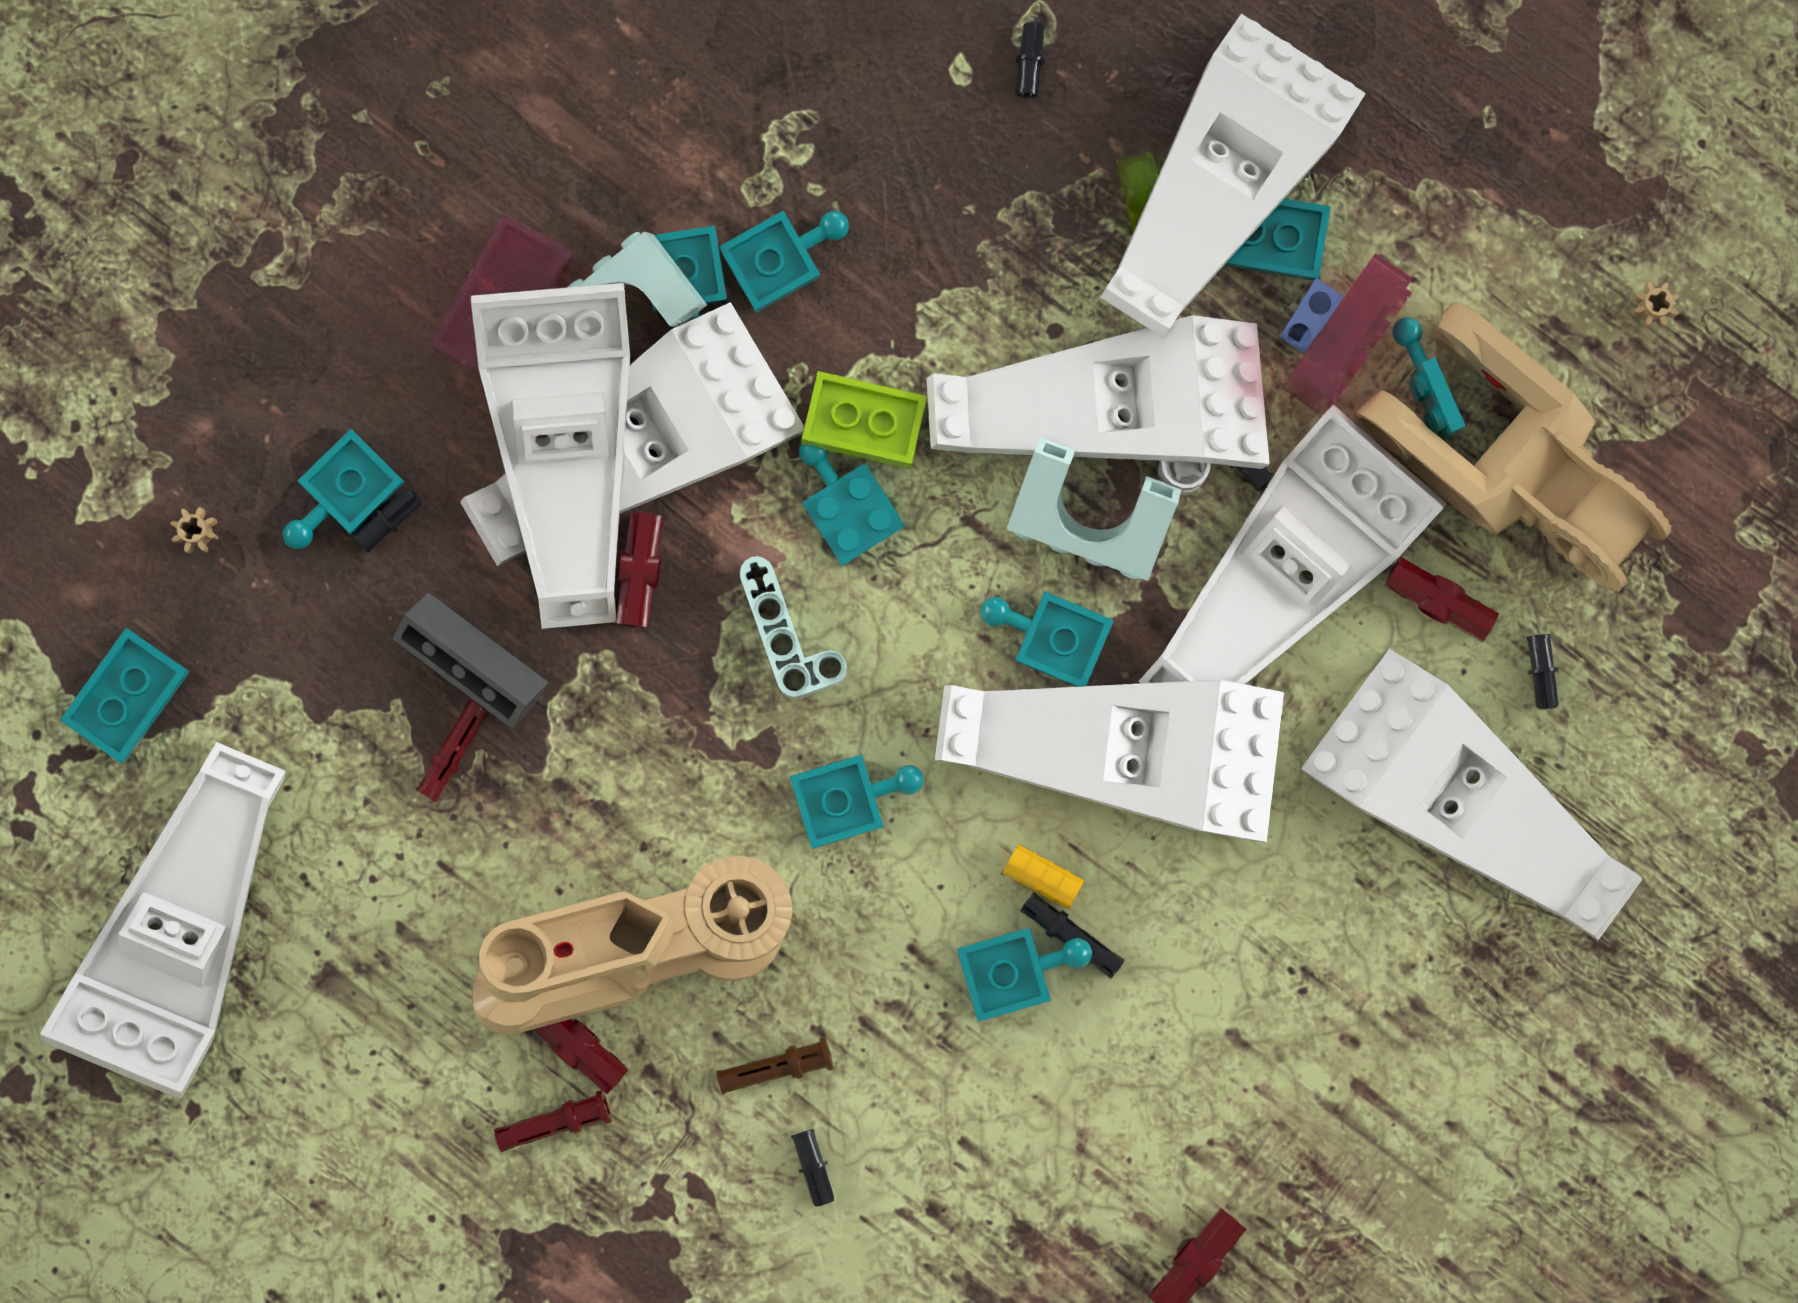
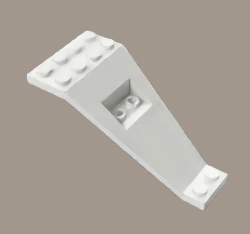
M1241 14L1205 68L1117 272L1100 298L1164 338L1178 315L1332 147L1366 93L1356 88L1351 82L1342 79L1328 70L1318 61L1303 54L1290 43L1261 27L1259 23Z
M624 283L471 296V307L479 372L538 595L541 628L616 622L614 582L630 366ZM580 431L586 432L584 435L574 434L575 432ZM548 435V437L544 439H540L537 436Z
M731 302L671 329L629 366L619 514L742 464L803 433V423ZM630 417L637 419L639 426L632 424ZM580 431L575 432L574 434L584 435L586 432ZM648 449L656 451L658 458L651 456ZM506 474L495 483L461 500L462 507L497 566L526 553Z
M1191 315L1175 320L1164 338L1149 328H1144L969 377L933 373L926 378L931 449L967 453L1033 455L1038 440L1041 437L1074 449L1073 457L1201 462L1263 469L1270 464L1257 323ZM1115 379L1120 382V386L1117 385ZM1118 414L1123 417V422L1119 419Z
M1332 405L1282 462L1165 651L1138 682L1142 684L1225 680L1246 684L1395 562L1447 503L1335 405ZM1279 545L1283 547L1285 555H1278L1274 550V546ZM1302 571H1310L1313 574V580L1305 579Z
M1390 648L1301 768L1306 775L1361 811L1560 916L1596 940L1600 939L1642 881L1639 874L1608 856L1448 684ZM1473 775H1480V780L1477 783H1469ZM1458 805V810L1454 814H1447L1450 806Z
M1225 680L980 691L946 685L943 691L935 761L968 766L1194 831L1255 842H1267L1284 692ZM1133 723L1136 726L1135 734H1133L1131 731V725ZM1128 760L1131 762L1130 772H1128L1126 767Z
M215 743L199 773L69 983L41 1031L40 1041L181 1100L215 1038L268 808L285 779V770L220 743ZM157 924L161 928L158 930H152L149 928V926ZM186 939H193L196 941V943L188 945L185 944L183 941Z

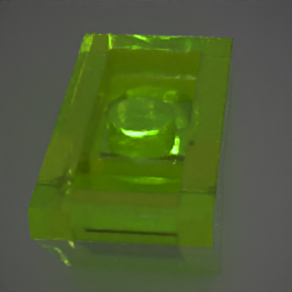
M1153 152L1119 159L1115 163L1132 234L1158 178Z

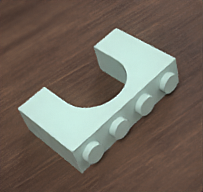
M645 231L642 234L635 232L622 242L621 246L623 249L614 257L608 255L602 258L593 266L594 273L586 280L578 279L567 287L617 283L633 285L645 293L671 327H678L686 323L707 306L656 237Z
M1040 437L1006 530L1014 532L1021 539L1037 540L1048 544L1059 553L1070 552L1081 556L1092 565H1105L1119 570L1121 574L1128 578H1141L1148 581L1177 507L1182 489L1146 476L1134 510L1125 522L1114 528L1104 530L1085 527L1069 515L1062 501L1063 482L1075 450Z

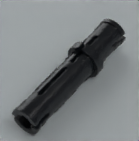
M1033 892L1019 910L1046 930L1045 934L1050 938L1054 936L1064 944L1074 938H1080L1088 942L1092 949V958L1089 963L1110 979L1117 973L1125 959L1118 956L1070 920L1067 912L1064 910L1058 911L1038 896L1037 893Z

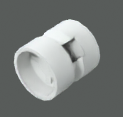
M1160 461L1158 478L1164 483L1181 488L1180 495H1188L1196 491L1203 484L1211 467L1210 463Z

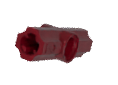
M631 512L626 552L623 551L619 569V585H621L617 607V625L649 629L654 589H657L660 575L661 556L658 555L663 529V516Z
M1402 557L1399 558L1384 584L1389 590L1418 605V609L1426 616L1443 624L1449 623L1480 642H1483L1490 633L1499 615L1494 609L1466 595L1465 590L1455 582L1440 575L1434 576Z
M569 1019L533 1029L552 1045L550 1048L557 1056L576 1070L578 1068L606 1094H609L629 1071L625 1064L600 1044L601 1040L577 1019Z
M1220 1207L1197 1237H1192L1182 1247L1172 1261L1173 1266L1161 1278L1162 1280L1152 1289L1148 1297L1155 1303H1187L1199 1287H1205L1215 1276L1223 1264L1222 1259L1235 1246L1247 1229Z

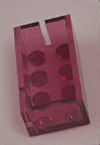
M503 214L432 338L430 345L433 350L462 367L466 364L470 371L480 376L471 296L550 289L549 284L556 287L572 260L570 250Z
M1375 253L1291 373L1282 389L1317 413L1325 405L1329 408L1334 405L1348 386V383L1343 380L1344 377L1348 375L1350 378H1353L1370 353L1364 350L1366 345L1373 348L1391 324V322L1385 319L1389 314L1394 318L1412 294L1407 289V286L1413 278Z

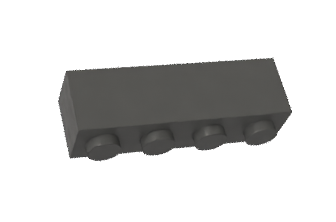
M429 592L404 615L392 638L512 729L536 705L548 684L545 679Z

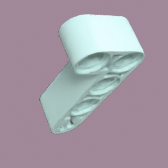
M759 556L745 560L740 569V578L782 694L790 699H801L841 684L847 674L846 661L843 656L836 651L829 650L804 658L772 565L768 560ZM758 566L760 571L767 570L768 573L763 575L766 590L768 591L774 587L775 592L759 593L756 581L754 579H747V577L752 575L751 569ZM752 594H760L755 599L752 597ZM767 601L776 602L781 609L780 614L773 620L763 619L759 614L761 605ZM780 636L788 637L793 642L792 650L783 656L775 654L771 647L772 642ZM834 659L839 662L841 671L838 676L831 679L823 677L819 672L823 661ZM797 671L804 675L805 684L802 689L790 691L784 686V679L790 672Z

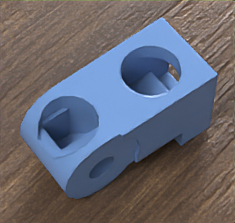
M1316 278L1279 339L1305 354L1344 296Z

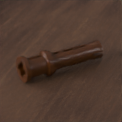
M826 1037L820 1038L818 1043L799 1048L795 1045L789 1046L788 1049H785L786 1053L716 1071L722 1094L792 1075V1078L800 1079L803 1078L804 1073L823 1068H826L828 1071L833 1070V1060Z

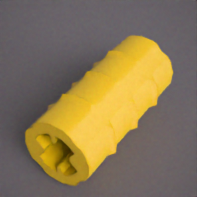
M1019 844L1002 874L1017 881L1018 884L1030 888L1034 893H1039L1050 899L1051 902H1055L1068 910L1085 881L1072 874L1069 870L1054 864L1053 861L1036 854V851L1032 852Z

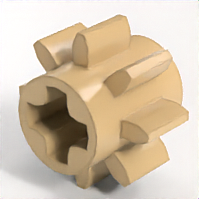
M1648 282L1644 285L1646 295L1638 292L1633 295L1632 299L1638 302V307L1631 314L1632 316L1639 315L1644 320V328L1651 322H1656L1657 326L1661 329L1667 325L1665 315L1670 318L1678 315L1679 312L1672 307L1673 303L1679 298V295H1671L1667 290L1668 283H1664L1660 288H1654V285ZM1654 298L1659 301L1657 307L1660 310L1657 312L1652 310L1653 303L1651 300Z
M201 507L196 510L195 515L190 514L184 508L181 509L183 517L179 522L171 521L170 523L177 528L178 533L172 538V541L176 544L186 541L184 551L188 554L193 552L194 546L199 547L205 553L208 552L206 544L211 539H219L216 534L212 533L211 528L218 521L215 518L204 520L205 510ZM199 526L202 528L200 535L194 534L192 536L187 533L189 527Z

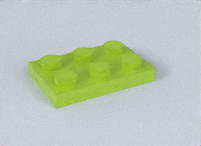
M818 371L801 444L813 445L832 452L911 469L927 396Z

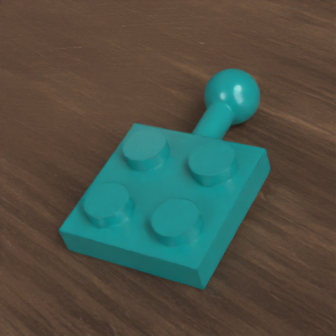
M781 211L719 246V250L755 313H758L820 278V273L806 250L825 239L836 241L845 237L849 230V221L843 213L830 211L823 215L818 227L798 237L785 212Z
M715 225L654 235L706 304L727 301ZM652 303L653 312H658ZM699 312L695 314L692 318H690L688 321H691L699 317Z
M1411 317L1401 318L1394 324L1392 335L1397 344L1406 347L1415 367L1414 372L1410 375L1412 379L1409 382L1410 391L1417 403L1421 401L1427 413L1424 416L1425 425L1443 441L1454 438L1465 427V423L1436 357L1427 359L1420 343L1423 334L1421 324Z
M350 429L298 480L319 504L302 520L290 521L284 527L283 540L292 549L300 550L306 548L313 539V530L329 514L352 535L405 482Z
M800 444L798 452L801 461L808 466L815 467L827 486L802 502V505L841 566H844L905 527V524L866 463L839 479L827 460L828 450L813 445Z
M1044 591L1033 619L1010 610L1008 603L1000 597L986 599L980 608L981 618L987 625L997 627L1006 624L1027 633L1015 662L1074 687L1087 685L1114 621Z
M862 754L790 776L811 849L883 828L884 825L875 798L897 791L905 795H913L919 792L924 784L922 771L913 765L900 767L894 777L870 783Z
M1030 927L957 948L978 1022L1051 1001L1043 971L1066 964L1075 969L1083 968L1092 958L1090 945L1080 938L1067 941L1062 950L1038 956Z

